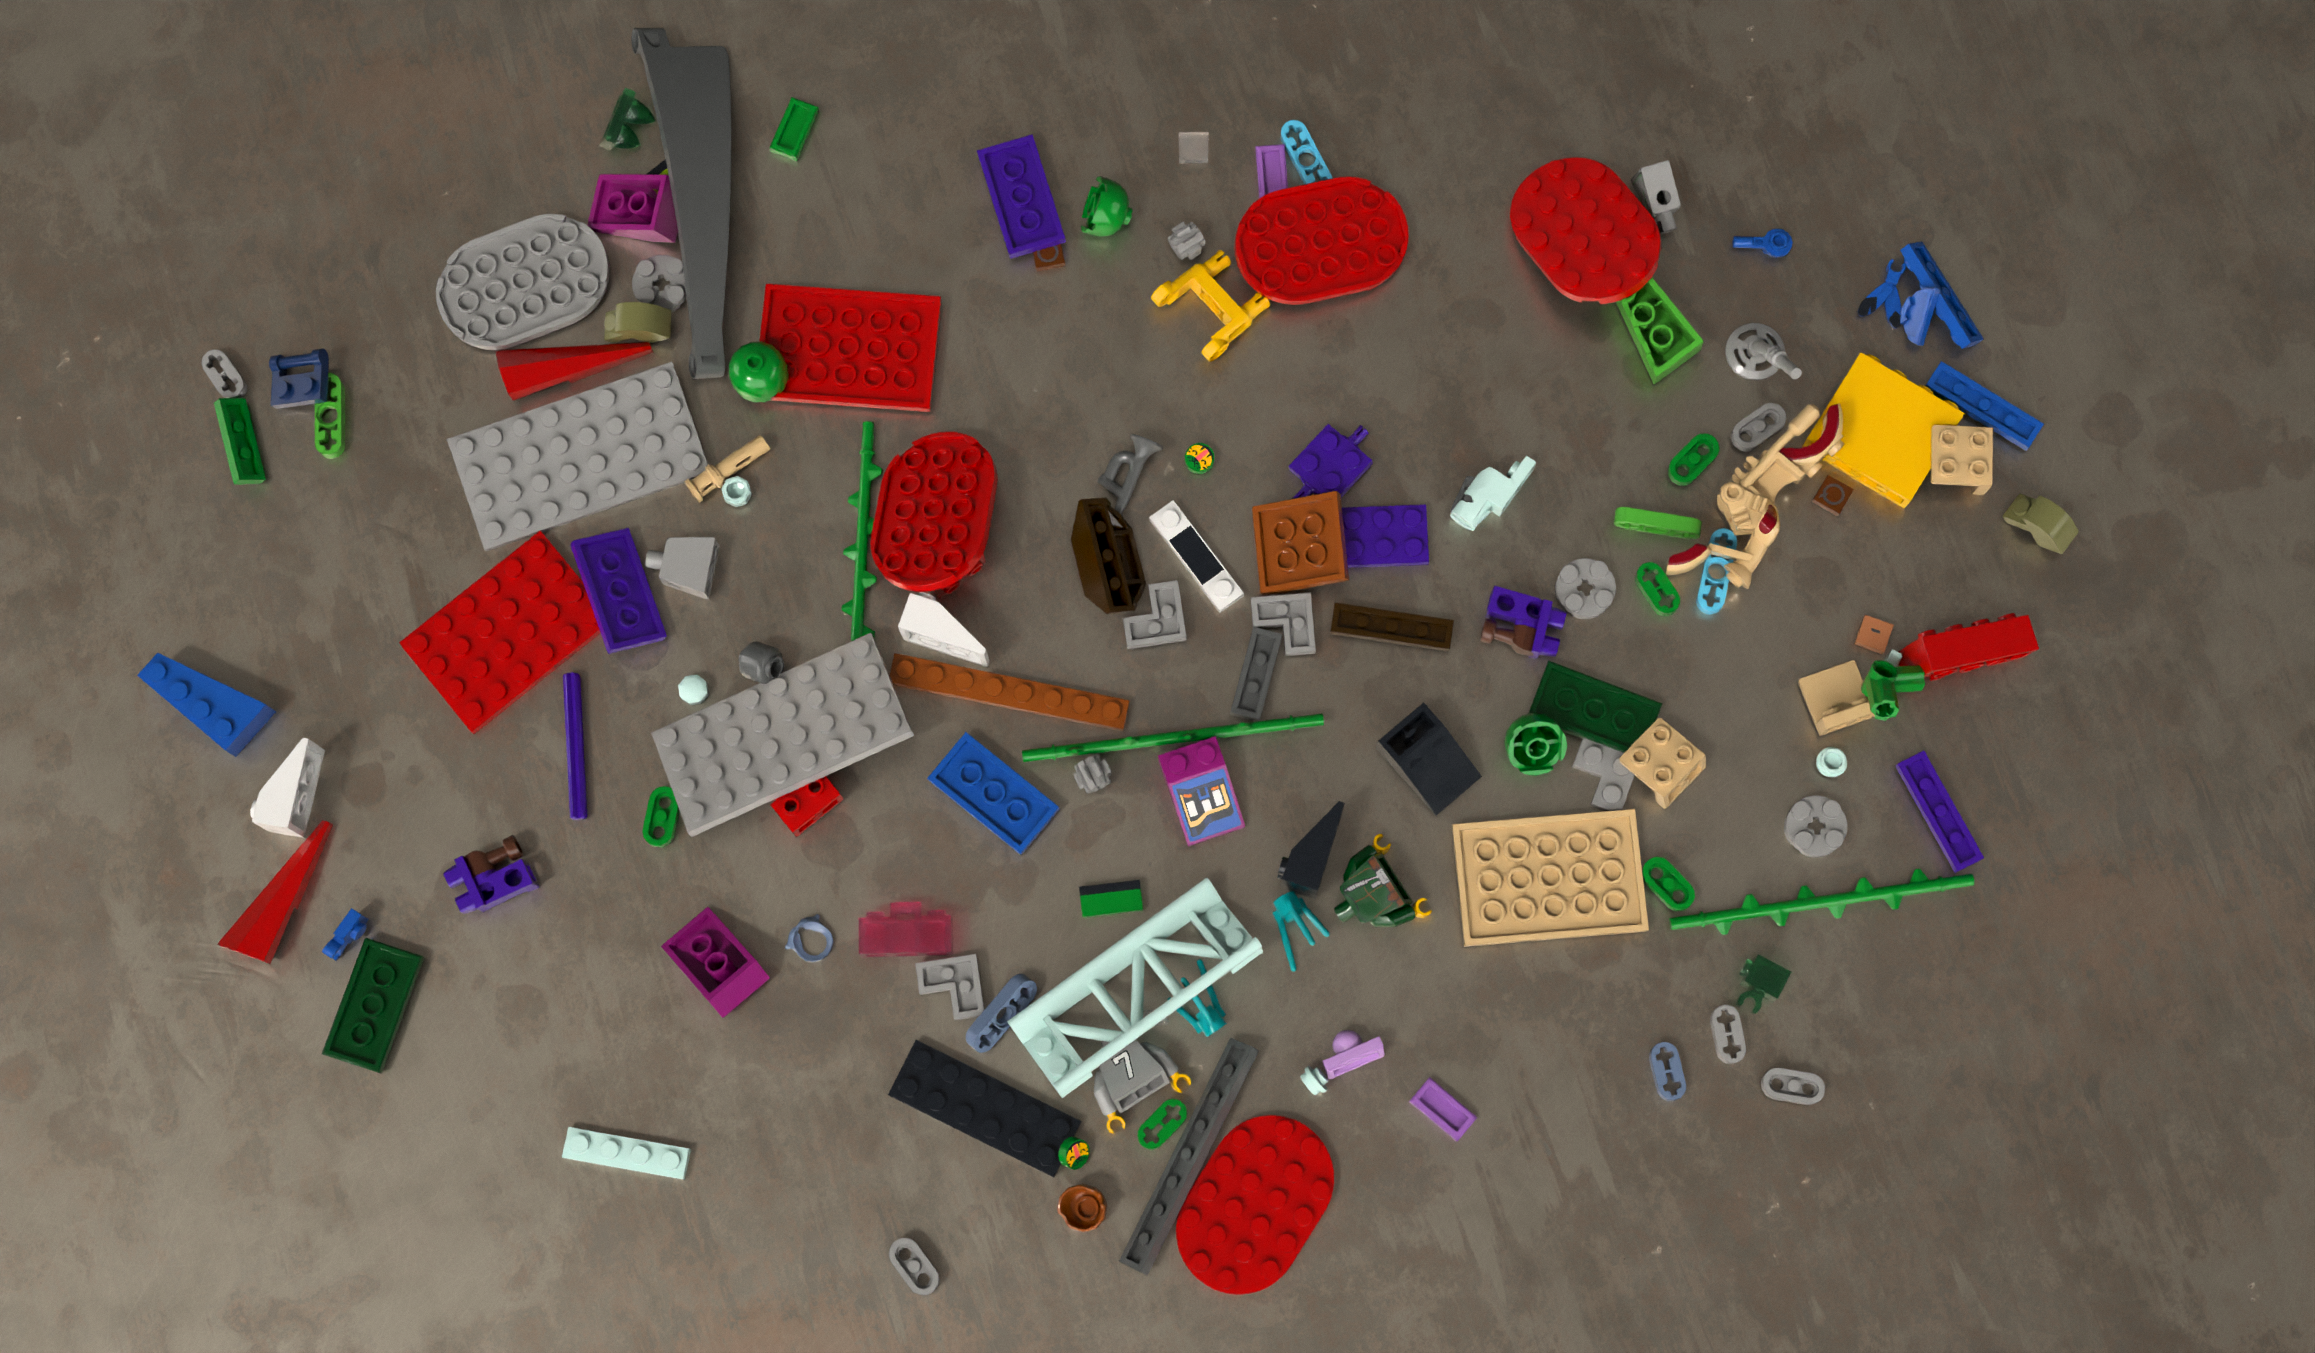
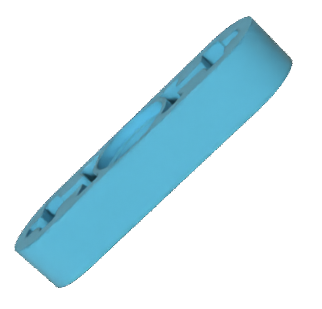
M1298 120L1286 122L1281 129V142L1285 145V150L1303 183H1314L1315 177L1313 172L1316 170L1320 181L1333 179L1306 126ZM1293 129L1295 133L1300 132L1298 139L1301 146L1298 149L1295 139L1293 137L1287 138L1289 130ZM1303 153H1310L1315 157V162L1311 166H1303L1298 158Z
M1721 528L1711 535L1708 545L1710 543L1719 545L1715 541H1719L1721 537H1726V543L1731 544V546L1726 547L1736 550L1737 537L1734 536L1731 530ZM1711 554L1705 560L1696 598L1697 607L1701 612L1712 615L1721 610L1729 580L1726 577L1728 571L1724 565L1733 563L1734 560L1729 559L1727 561L1723 557H1711ZM1713 564H1719L1724 568L1725 576L1721 579H1714L1709 575L1708 568ZM1711 585L1723 586L1722 589L1717 587L1714 594V599L1718 600L1719 603L1714 602L1712 607L1707 606V600L1703 599V597L1708 596Z

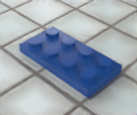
M967 732L964 733L927 778L929 782L1020 855L1025 852L1060 809L1059 806Z

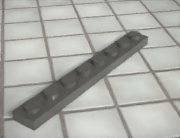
M1230 1038L1119 1262L1148 1276L1259 1052L1254 1047Z

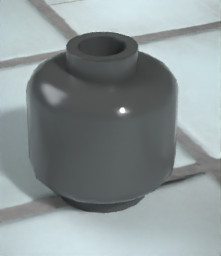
M758 641L751 642L739 655V669L743 677L767 684L772 679L778 678L779 674L784 670L782 653L773 646Z

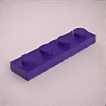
M1925 751L1896 764L1895 767L1954 873L1984 859L1983 854Z

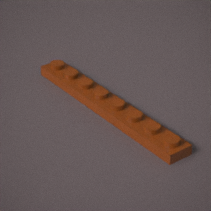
M894 653L889 674L895 686L1123 732L1130 704L1129 700L897 653Z

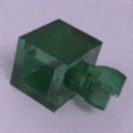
M1759 954L1752 960L1747 958L1739 975L1743 977L1740 985L1750 991L1742 993L1737 998L1736 1006L1740 1007L1745 999H1751L1754 1003L1751 1014H1756L1761 1008L1763 998L1771 1002L1778 999L1791 971Z

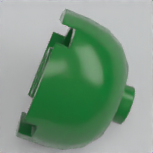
M1099 176L1096 178V181L1100 182L1098 187L1091 186L1085 201L1082 218H1087L1086 226L1081 225V230L1089 235L1105 237L1117 233L1123 224L1128 225L1133 209L1129 207V197L1126 190L1119 183Z
M762 341L749 342L742 345L732 355L729 362V379L733 388L743 399L751 402H767L771 400V397L775 396L778 392L780 394L785 389L789 379L788 366L783 354L773 345Z
M1529 713L1520 716L1510 725L1504 739L1509 761L1525 775L1537 776L1550 772L1554 769L1552 766L1558 760H1563L1567 750V741L1563 730L1554 719L1545 714Z

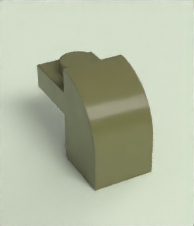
M643 302L616 304V310L606 312L604 341L617 343L634 338L652 344L669 339L672 310Z
M2019 493L2003 515L2006 523L2031 532L2038 546L2059 554L2064 553L2079 533L2078 528L2067 512L2056 503L2041 495L2034 499Z

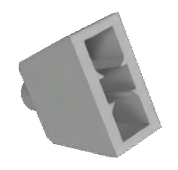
M670 537L666 540L664 552L648 550L645 566L647 568L660 569L659 579L664 585L709 599L720 545L714 537Z

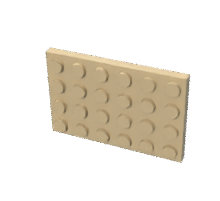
M1635 809L1452 824L1464 947L1647 932L1649 930Z

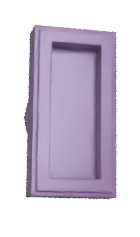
M1343 1030L1333 1039L1332 1046L1336 1055L1323 1060V1067L1328 1079L1331 1080L1384 1057V1045L1379 1036L1363 1043L1358 1033L1352 1030Z

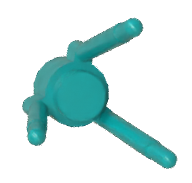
M1291 891L1273 902L1276 911L1272 914L1278 923L1290 969L1295 972L1297 967L1284 919L1287 923L1296 921L1303 935L1312 946L1315 945V940L1301 918L1303 913L1325 937H1328L1330 933L1307 907L1303 898H1298L1295 892Z
M1198 959L1197 965L1202 976L1207 970L1203 961ZM1185 977L1181 978L1185 988L1190 985ZM1212 984L1206 989L1214 1009L1211 1005L1205 1007L1198 995L1192 998L1200 1010L1195 1015L1198 1021L1182 1006L1176 1010L1194 1027L1198 1034L1203 1031L1206 1037L1227 1024L1223 1019L1226 1014L1219 1004Z

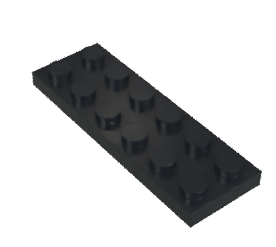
M915 1040L888 1096L1055 1178L1061 1165L1058 1157L1061 1144L1067 1138L1075 1137L1082 1121L918 1040Z

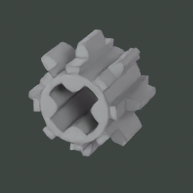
M1181 222L1172 228L1173 232L1168 236V242L1178 258L1182 260L1188 256L1191 260L1202 253L1201 249L1206 245V241L1201 231L1193 222L1187 225Z
M1099 755L1086 758L1074 766L1076 773L1073 774L1079 788H1084L1087 794L1096 792L1111 783L1109 776L1112 775V771L1106 759L1101 760Z

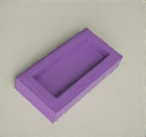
M1285 145L1255 146L1259 198L1268 193L1288 188Z
M1430 1077L1409 1101L1456 1142L1477 1119L1471 1111Z

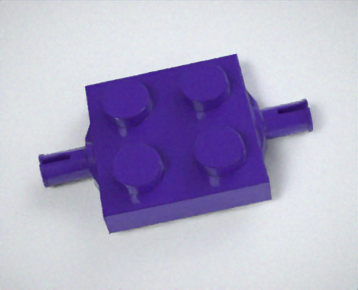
M1327 424L1288 466L1289 470L1303 484V487L1292 499L1338 491L1342 498L1373 464L1372 459L1358 447V444L1369 432L1365 428L1363 430V426L1359 425L1353 434L1347 437L1341 435Z

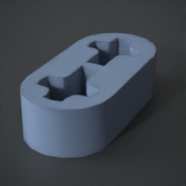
M1658 1043L1649 1053L1656 1090L1662 1099L1675 1101L1681 1098L1686 1091V1082L1679 1053L1671 1043ZM1660 1048H1664L1665 1053H1671L1672 1058L1667 1060L1668 1070H1665L1662 1060L1657 1061L1656 1055L1660 1053ZM1670 1073L1672 1082L1679 1084V1088L1675 1090V1095H1671L1670 1091H1664L1663 1086L1668 1083L1666 1074Z

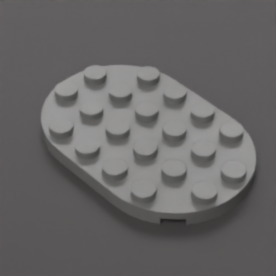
M561 214L538 215L476 238L458 248L448 258L441 277H438L436 301L445 324L460 340L480 349H508L572 325L590 314L600 303L606 292L610 276L609 259L598 236L583 222L580 223Z

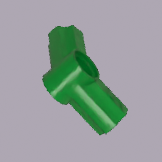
M1877 660L1872 663L1861 685V691L1868 697L1870 711L1874 713L1875 719L1886 721L1888 718L1896 717L1899 711L1896 693L1922 691L1925 686V672L1920 665L1895 667L1884 660Z

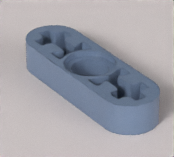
M1017 974L1012 977L970 1026L966 1033V1042L979 1053L989 1051L1010 1027L1007 1021L1025 1009L1034 999L1037 993L1036 983L1024 974ZM1006 1007L1005 1014L1000 1019H997L998 1012Z

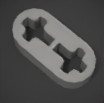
M220 350L208 351L203 356L201 365L218 392L224 398H243L247 393V384L232 361ZM214 359L220 361V366L224 370L221 373L213 367L212 361ZM228 378L236 384L237 390L233 393L228 390L229 386L225 381Z
M1721 1005L1710 1016L1715 1049L1718 1058L1722 1062L1735 1064L1741 1061L1746 1054L1741 1019L1738 1011L1733 1006ZM1722 1011H1725L1727 1016H1732L1733 1021L1728 1023L1729 1032L1727 1033L1724 1024L1717 1021V1018L1722 1015ZM1729 1036L1732 1045L1739 1048V1051L1734 1054V1058H1731L1729 1053H1724L1723 1048L1728 1046L1727 1037Z

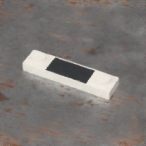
M1174 500L1149 517L1150 522L1219 613L1244 596L1243 591Z

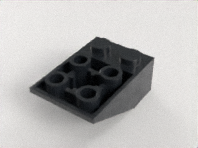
M1424 702L1377 742L1376 749L1435 816L1482 777L1444 724Z

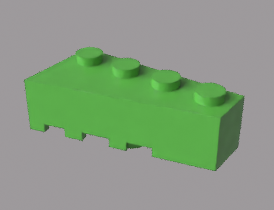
M1653 278L1636 293L1616 301L1654 385L1701 351L1704 343L1703 339Z

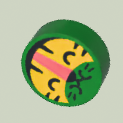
M1204 443L1191 445L1185 453L1186 467L1195 474L1207 473L1214 465L1213 450Z
M1078 1137L1067 1138L1059 1149L1058 1157L1060 1163L1073 1170L1081 1168L1088 1160L1089 1145Z

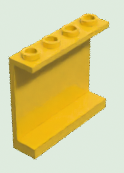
M1861 352L1802 445V448L1815 443L1821 437L1823 418L1829 407L1841 404L1843 412V429L1841 433L1843 437L1841 441L1844 443V446L1833 457L1827 454L1822 460L1905 509L1931 469L1932 426H1957L1965 413L1960 411L1955 403L1949 400L1943 401L1933 395V391L1928 387L1916 385L1907 380V376L1901 371L1891 370L1882 365V362L1877 357L1871 354L1865 355Z

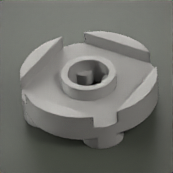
M656 255L641 260L637 264L632 278V289L636 299L639 302L670 309L672 312L679 309V305L684 303L685 299L687 300L682 261L669 255ZM661 278H665V281H670V284L666 285L663 291H659L658 286H654Z
M1589 558L1577 559L1564 566L1555 583V596L1558 604L1563 610L1565 609L1572 616L1579 619H1592L1600 616L1610 607L1616 594L1615 579L1607 565L1602 561ZM1584 581L1588 585L1593 586L1589 596H1584L1583 591L1577 590V587L1581 586Z
M1808 796L1792 806L1785 818L1784 831L1788 842L1799 850L1801 854L1819 858L1829 855L1842 845L1847 834V819L1841 810L1840 804L1835 800H1830L1823 796ZM1813 819H1818L1819 823H1823L1824 826L1818 835L1814 834L1813 829H1808V824L1812 823Z

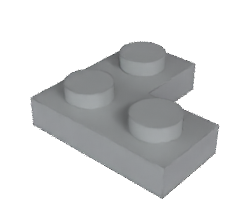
M1178 580L1148 584L1152 614L1123 618L1127 649L1187 641Z
M1311 593L1251 597L1253 627H1283L1285 656L1316 653Z
M1583 738L1572 767L1600 778L1590 806L1603 811L1622 810L1635 776L1620 763L1619 758L1624 753Z
M976 954L915 963L919 994L923 995L950 990L954 1020L979 1017L985 1010Z

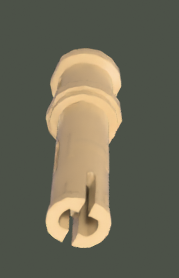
M758 435L715 466L708 464L705 467V471L692 480H685L684 483L694 498L700 503L705 495L717 487L721 489L726 479L769 451L770 447L764 438Z

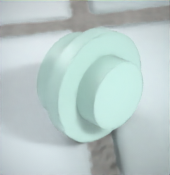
M1827 747L1818 754L1816 766L1822 775L1830 778L1838 777L1846 770L1847 758L1840 749Z
M1307 1066L1304 1069L1305 1073L1300 1076L1303 1083L1314 1095H1317L1319 1092H1326L1327 1087L1325 1084L1328 1082L1325 1074L1318 1067L1313 1069Z

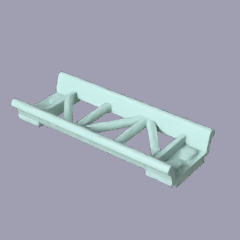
M1206 877L1007 1022L1058 1094L1063 1098L1093 1076L1091 1072L1193 997L1229 971L1234 974L1263 953L1262 945L1256 937L1252 938L1222 901L1214 886ZM1191 921L1209 945L1167 940L1166 938ZM1154 951L1216 958L1222 961L1183 989ZM1146 960L1172 993L1173 997L1143 1018ZM1130 964H1132L1131 1022L1103 986L1104 983ZM1090 993H1093L1121 1031L1053 1020ZM1065 1036L1110 1043L1083 1062Z

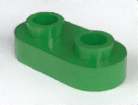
M1705 433L1695 436L1671 460L1668 466L1670 480L1680 486H1686L1694 482L1716 459L1720 449L1716 438ZM1698 448H1706L1708 454L1701 455L1698 452ZM1683 467L1687 470L1688 474L1682 476L1678 473L1677 469Z
M667 786L658 787L649 797L642 833L644 839L653 847L661 848L667 846L675 835L680 810L672 788ZM666 798L670 799V806L668 808H662V800ZM664 828V835L660 838L655 837L656 829Z
M1653 857L1643 865V882L1669 909L1684 911L1690 907L1695 898L1694 889L1668 860L1662 857ZM1653 869L1661 871L1662 877L1660 879L1652 877L1651 871ZM1673 892H1681L1683 900L1675 901L1672 896Z

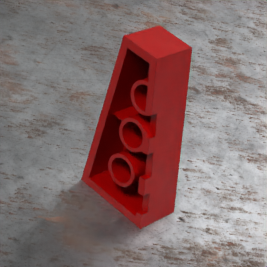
M2010 613L1998 617V621L1990 622L1989 618L1971 623V627L1963 628L1962 624H1956L1945 628V632L1936 633L1935 629L1921 632L1918 634L1919 639L1898 651L1902 654L1899 666L1920 665L1925 672L1924 678L1929 676L1930 681L1957 672V668H1959L1961 674L1984 666V662H1986L1988 667L2024 658L2037 651L2039 646L2029 615L2016 617L2015 613Z

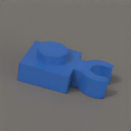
M351 908L333 934L335 936L326 944L322 952L337 961L343 954L347 944H351L353 940H358L364 934L367 928L365 924L369 919Z

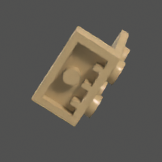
M1933 425L1931 428V483L1972 486V494L1984 495L1992 486L1993 428Z
M1853 660L1803 677L1798 681L1819 736L1875 717L1874 713L1870 711L1868 697L1861 691L1863 679L1856 662Z
M1658 718L1619 758L1623 766L1655 792L1656 802L1664 809L1706 768V755L1662 718Z

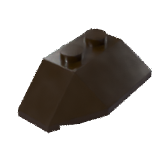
M1107 498L1081 499L1078 501L1071 543L1084 595L1107 615L1134 612L1145 589L1146 581L1132 527L1111 506V502Z

